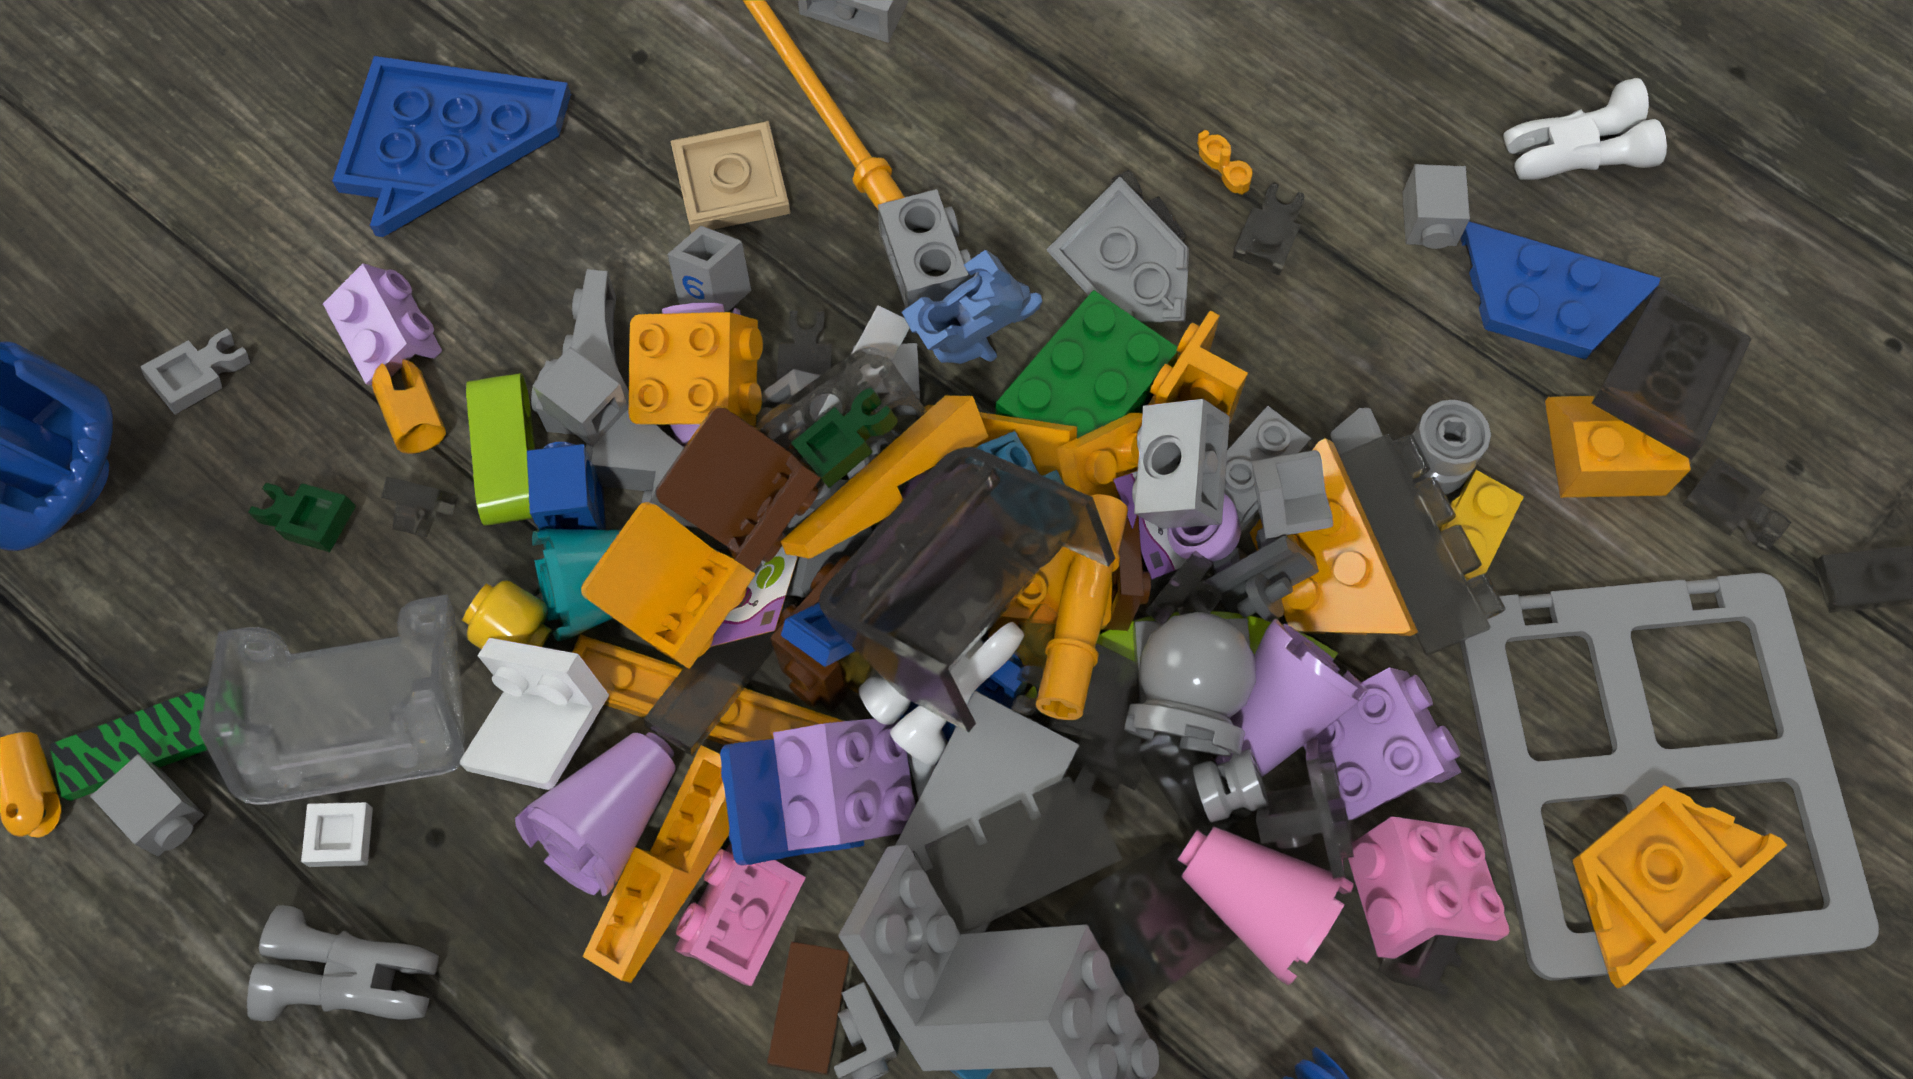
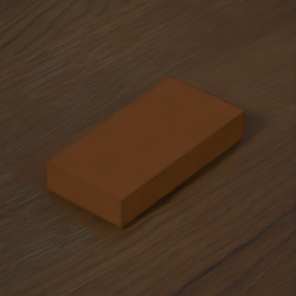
M791 941L767 1060L769 1066L828 1076L839 1020L838 1013L840 1012L843 999L842 992H844L850 961L848 951Z

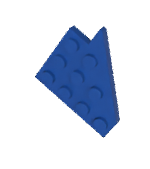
M374 56L332 182L339 193L378 198L370 227L375 236L384 237L558 137L571 97L568 83Z

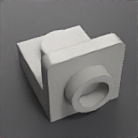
M863 982L842 992L848 1008L839 1012L838 1016L852 1047L864 1042L867 1050L834 1066L833 1068L838 1079H878L890 1072L887 1061L897 1057Z

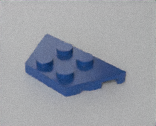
M1470 221L1460 238L1462 246L1467 245L1473 265L1469 274L1473 289L1480 297L1479 311L1485 330L1584 360L1644 300H1647L1652 295L1660 282L1659 277Z

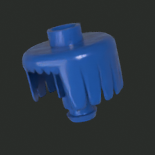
M8 341L0 342V549L20 551L37 546L50 538L74 515L87 510L98 498L105 486L109 473L107 456L112 440L113 413L106 395L96 385L26 348Z

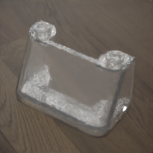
M448 594L414 600L402 607L397 619L398 637L290 654L281 636L269 629L245 627L218 632L199 734L234 797L254 805L274 804L443 775L461 766L460 759L465 753L466 741L456 621Z

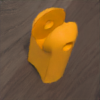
M402 359L401 373L406 390H394L390 374L386 366L381 363L374 371L372 388L397 450L402 453L413 454L429 450L438 445L444 439L446 430L420 369L413 362Z
M20 732L0 737L1 821L6 830L13 836L23 837L29 835L36 838L46 836L58 825L62 815V807L39 737L32 732ZM46 809V815H45V817L43 818V813H44V810Z

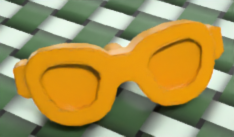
M1207 130L1199 133L1197 145L1202 160L1208 166L1221 173L1223 183L1231 192L1242 195L1249 191L1253 175L1251 167L1243 161H1230L1231 146L1224 137L1215 134L1209 135Z

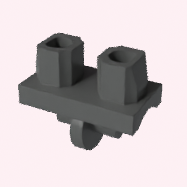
M1262 528L1257 531L1256 536L1258 551L1248 556L1240 549L1235 548L1225 558L1212 561L1214 576L1201 582L1206 598L1218 600L1229 612L1241 614L1244 618L1258 612L1264 620L1272 622L1284 614L1281 598L1293 592L1292 586L1313 576L1319 570L1316 559L1298 546L1293 534L1266 539Z

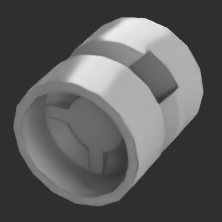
M1442 400L1430 406L1422 415L1415 427V431L1403 449L1401 463L1403 472L1410 483L1418 489L1423 488L1424 491L1434 495L1449 494L1459 489L1489 447L1491 432L1488 421L1481 411L1463 401Z

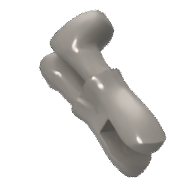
M277 905L271 913L260 938L259 953L261 956L275 960H306L326 963L324 974L319 975L293 970L275 964L256 963L251 972L248 985V1017L250 1020L272 1021L282 1014L287 1005L309 1004L322 1006L324 1012L347 1009L391 1019L422 1018L427 1013L429 998L409 994L402 990L391 991L395 972L398 970L407 974L435 975L439 955L414 945L359 939L346 931H342L339 935L322 932L307 926L302 910L293 906Z

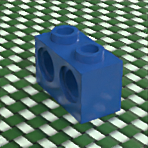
M554 442L546 445L543 449L527 451L530 514L538 529L606 530L603 487L584 444L575 445L569 442Z

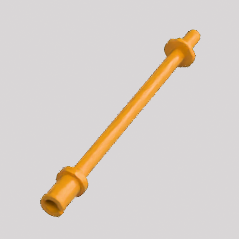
M742 0L855 167L852 179L857 190L861 193H866L877 210L878 204L905 198L891 177L892 168L884 158H876L870 155L766 0Z

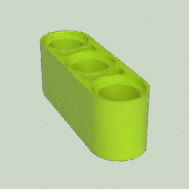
M522 373L467 381L466 398L474 488L481 522L484 526L532 519L529 507L527 451L535 450L530 400L524 376Z

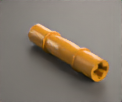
M1097 494L1085 498L1074 544L1069 549L1068 558L1071 566L1060 599L1054 639L1050 640L1046 645L1045 653L1047 658L1036 700L1037 709L1052 718L1076 720L1082 717L1093 667L1098 662L1099 654L1095 646L1106 612L1112 572L1119 567L1120 556L1118 554L1128 514V508L1125 503L1112 496Z

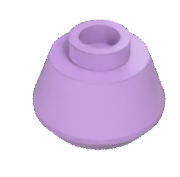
M1225 493L1222 525L1167 528L1168 541L1172 549L1179 556L1190 561H1217L1225 558L1236 548L1241 535L1236 507Z

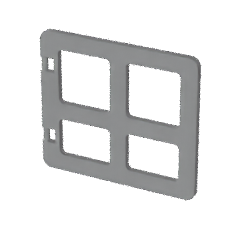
M1765 573L1718 576L1715 579L1685 581L1684 579L1551 591L1549 594L1483 597L1469 600L1464 604L1457 614L1456 624L1526 958L1535 974L1546 980L1609 975L1596 933H1574L1566 926L1541 814L1542 805L1616 797L1625 803L1629 813L1663 785L1676 791L1770 782L1788 783L1795 794L1824 905L1821 910L1721 920H1707L1703 918L1642 972L1855 951L1866 948L1875 942L1879 934L1877 916L1785 591L1777 579ZM1715 592L1719 608L1693 610L1689 595ZM1549 607L1552 623L1525 625L1522 610ZM1732 621L1745 623L1749 627L1778 732L1777 739L1678 749L1662 748L1656 741L1631 640V631ZM1580 636L1588 643L1612 744V754L1536 761L1530 757L1527 750L1505 644L1512 641Z

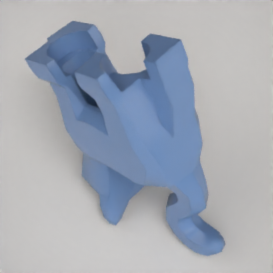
M984 250L964 264L968 273L971 276L975 274V276L948 294L943 301L934 302L928 297H922L902 311L911 331L919 334L927 349L933 350L941 363L961 364L978 357L990 362L997 358L996 352L988 343L986 337L1012 322L1016 323L1030 317L1040 308L1043 302L1040 294L1037 292L1030 294L1029 286L1016 281L1005 269L998 257Z

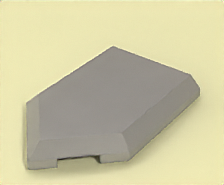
M1119 177L1046 250L1087 295L1095 290L1140 322H1185L1189 248L1133 189Z

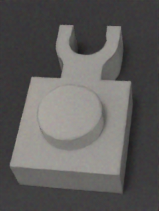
M225 329L211 337L208 345L199 351L188 340L140 367L144 378L175 415L222 389L218 374L237 371L250 364L247 351L243 347L231 354L222 353L225 349L235 345L231 332Z

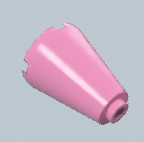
M1216 827L1212 828L1208 836L1197 830L1178 858L1180 862L1187 866L1181 877L1260 961L1286 985H1290L1297 978V975L1289 971L1288 967L1294 960L1296 962L1301 960L1306 964L1309 962L1345 904L1334 898L1337 891L1346 894L1351 893L1353 889V883L1341 875Z

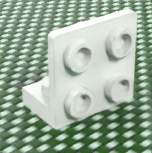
M489 638L478 654V657L493 674V683L504 692L460 759V764L468 772L551 790L555 787L609 694L579 654Z

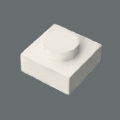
M366 802L307 804L301 862L308 867L368 865L373 808Z

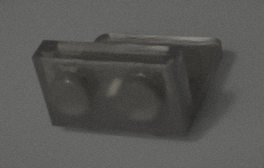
M1173 842L1162 844L1098 882L1064 914V917L1071 926L1088 925L1100 949L1108 956L1110 967L1122 989L1131 998L1136 1013L1153 1002L1182 977L1239 938L1181 877L1187 866L1178 860L1182 851Z

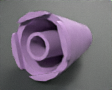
M1274 619L1267 627L1256 650V683L1249 700L1242 709L1230 718L1233 725L1245 731L1241 751L1252 750L1261 777L1265 776L1360 702L1368 692L1366 687L1349 671L1344 676L1337 673L1340 669L1332 662L1334 658L1285 623L1282 626L1277 619ZM1231 753L1230 757L1218 755L1214 762L1216 764L1228 762L1233 753Z
M632 733L524 807L515 817L516 828L530 848L538 840L543 844L546 851L550 854L543 862L558 875L588 894L595 895L600 889L602 896H606L619 879L676 770L675 764L671 759L674 756V752L667 742L654 733H647L645 736L640 733Z

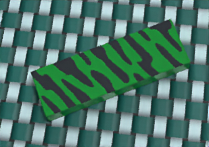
M218 681L51 743L49 746L61 796L69 801H73L96 792L137 754L160 768L238 739L240 735L227 688Z

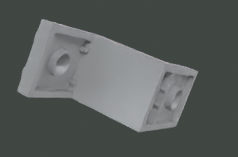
M908 844L886 848L838 937L922 1071L1052 1067L1058 1079H1152L1156 1075L1159 1067L1157 1046L1149 1038L1135 1012L1131 998L1122 989L1110 967L1108 956L1100 949L1087 924L960 934L954 920L948 914L931 885L927 874L922 870Z

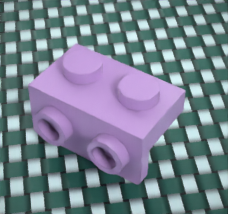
M362 264L323 305L365 384L372 385L374 371L381 363L386 366L390 377H392L402 367V359L409 360L414 354L434 359L442 352V349L433 335L434 328L432 323L421 313L411 295L412 288L409 282L394 270H384Z

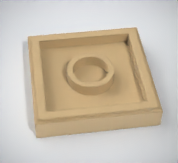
M769 121L671 141L691 234L700 226L714 230L790 214L789 202Z

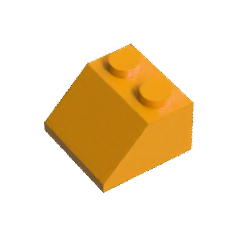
M1653 395L1548 397L1545 401L1560 498L1667 496L1691 470L1682 420Z

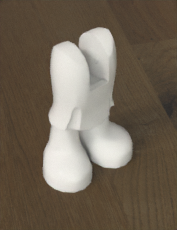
M1639 78L1625 80L1617 84L1613 89L1608 105L1604 108L1588 113H1583L1581 109L1563 117L1528 121L1512 127L1503 134L1506 148L1510 154L1525 153L1514 163L1515 171L1520 180L1542 179L1575 169L1597 170L1599 166L1624 164L1638 168L1659 166L1665 159L1667 149L1666 135L1661 123L1656 119L1646 120L1649 109L1648 93L1646 86ZM1621 135L1616 138L1600 141V136Z
M985 592L962 605L930 642L912 651V659L901 669L890 676L875 673L858 688L860 697L870 714L878 722L889 725L896 723L906 713L912 698L929 682L935 691L890 730L891 737L902 749L927 765H935L948 744L944 732L941 730L948 718L959 706H967L977 687L1008 661L1024 637L1023 631L1013 622L1000 628L985 643L977 637L975 633L990 619L998 607L994 600Z

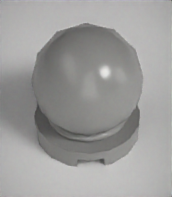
M1203 612L1172 616L1150 634L1140 657L1139 683L1147 700L1144 704H1130L1124 730L1153 741L1155 732L1181 736L1179 745L1181 749L1230 757L1231 753L1240 756L1245 731L1233 725L1230 718L1247 704L1256 683L1255 655L1244 635L1227 619Z

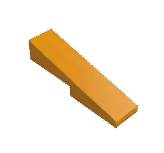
M945 395L782 539L780 542L785 553L811 559L905 508L906 506L898 485L989 437L973 396Z
M700 745L650 852L638 847L634 848L582 956L625 982L631 983L729 835V820L725 789L721 777L720 753Z

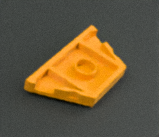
M1325 438L1319 441L1313 450L1318 451L1322 459L1325 492L1332 512L1333 526L1326 529L1293 534L1298 546L1316 559L1319 572L1292 586L1293 592L1281 598L1287 624L1296 631L1305 634H1396L1399 636H1412L1418 633L1417 628L1337 449L1332 441ZM1261 518L1250 532L1257 551L1259 550L1256 541L1257 531L1263 528Z
M1663 785L1575 857L1572 861L1612 984L1617 989L1626 986L1786 847L1787 844L1782 838L1771 833L1762 836L1734 823V816L1714 807L1705 808L1699 806L1691 797Z

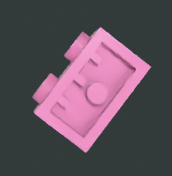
M732 844L726 850H719L706 869L704 881L708 882V885L698 904L692 903L686 909L678 923L676 935L680 939L675 947V951L684 956L693 957L743 985L752 986L806 877L776 860L740 866L734 860Z

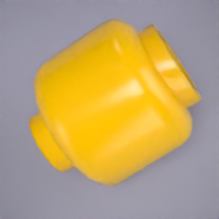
M507 580L499 582L494 587L486 583L475 596L462 619L463 622L469 625L467 628L468 640L480 649L484 647L489 638L542 647L552 629L544 625L548 615L547 605L542 600Z

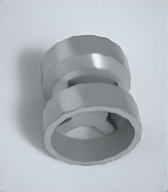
M1251 749L1241 751L1240 756L1233 754L1230 761L1216 764L1212 761H1207L1193 766L1197 789L1206 815L1211 823L1229 818L1232 810L1245 807L1253 811L1269 806L1263 780ZM1225 780H1227V782H1228V786H1229V789H1230V792H1231L1230 794H1229V791H1228V788H1227V785H1226Z

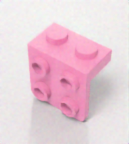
M1392 816L1345 847L1378 957L1396 959L1435 935L1498 941L1509 934V926L1504 914V905L1497 894L1487 866L1485 850L1477 835L1471 829Z

